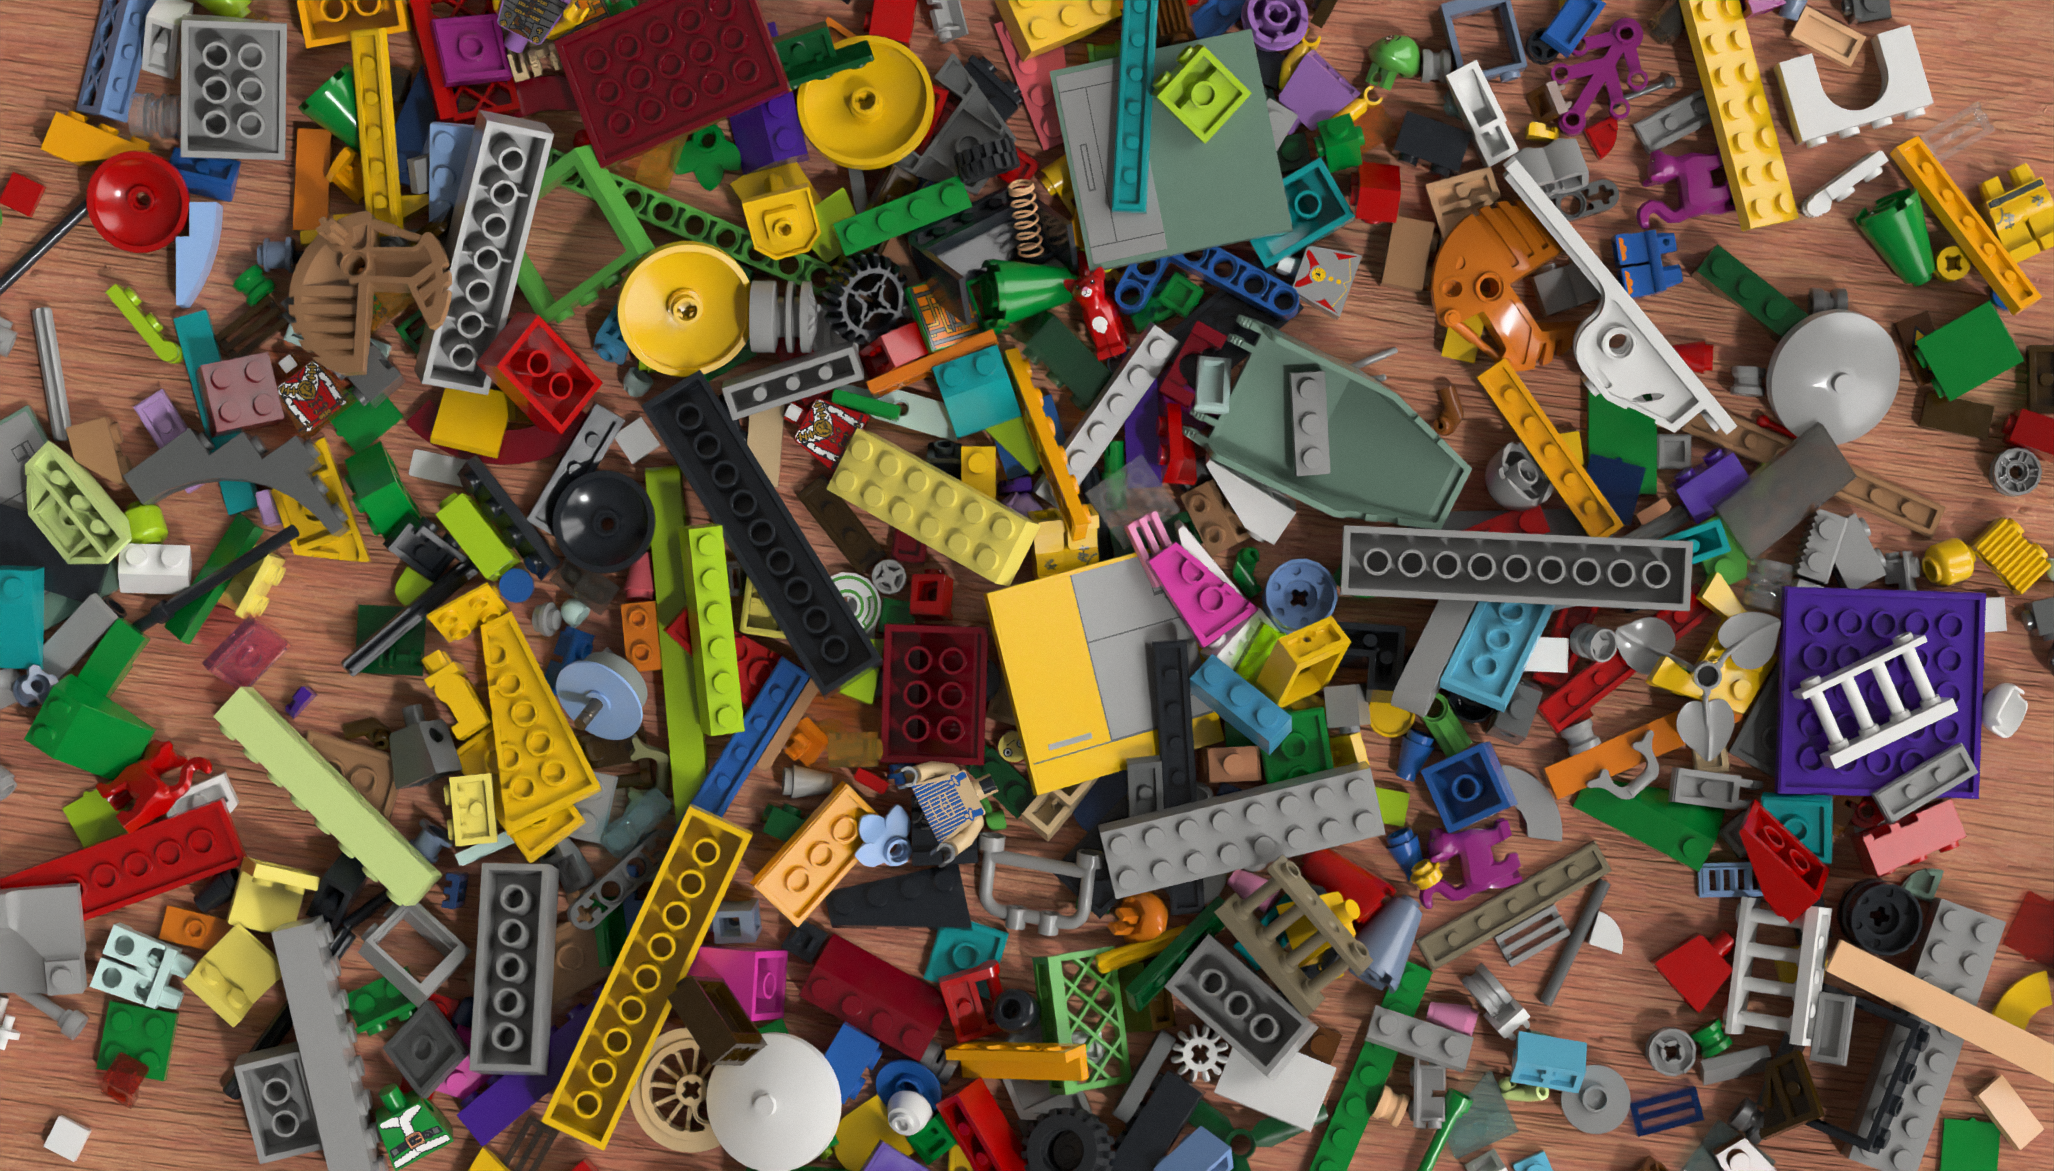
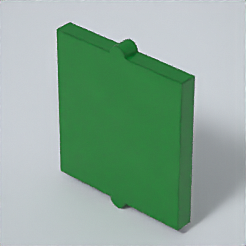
M353 385L341 395L343 397L347 392L349 393L345 398L347 402L327 418L337 429V436H343L352 449L358 453L369 447L403 419L404 416L391 402L389 397L377 408H374L370 402L363 406L351 392L355 388Z
M1970 1117L1968 1120L1943 1118L1939 1171H1997L2000 1131L1993 1122L1976 1121L1973 1117Z

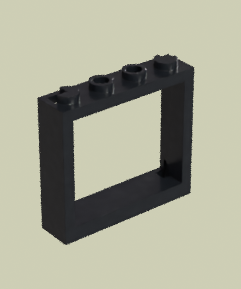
M1823 983L1822 992L1856 997V1008L1911 1029L1867 1139L1819 1118L1805 1124L1878 1155L1880 1149L1883 1150L1890 1140L1891 1130H1889L1893 1117H1897L1903 1108L1904 1098L1902 1095L1907 1084L1910 1085L1916 1076L1917 1066L1915 1063L1919 1053L1924 1052L1930 1040L1928 1030L1930 1026ZM1785 1031L1775 1058L1794 1050H1800L1803 1053L1805 1046L1789 1044L1790 1036ZM1766 1081L1763 1085V1088L1756 1103L1760 1106H1762L1763 1092L1766 1089Z

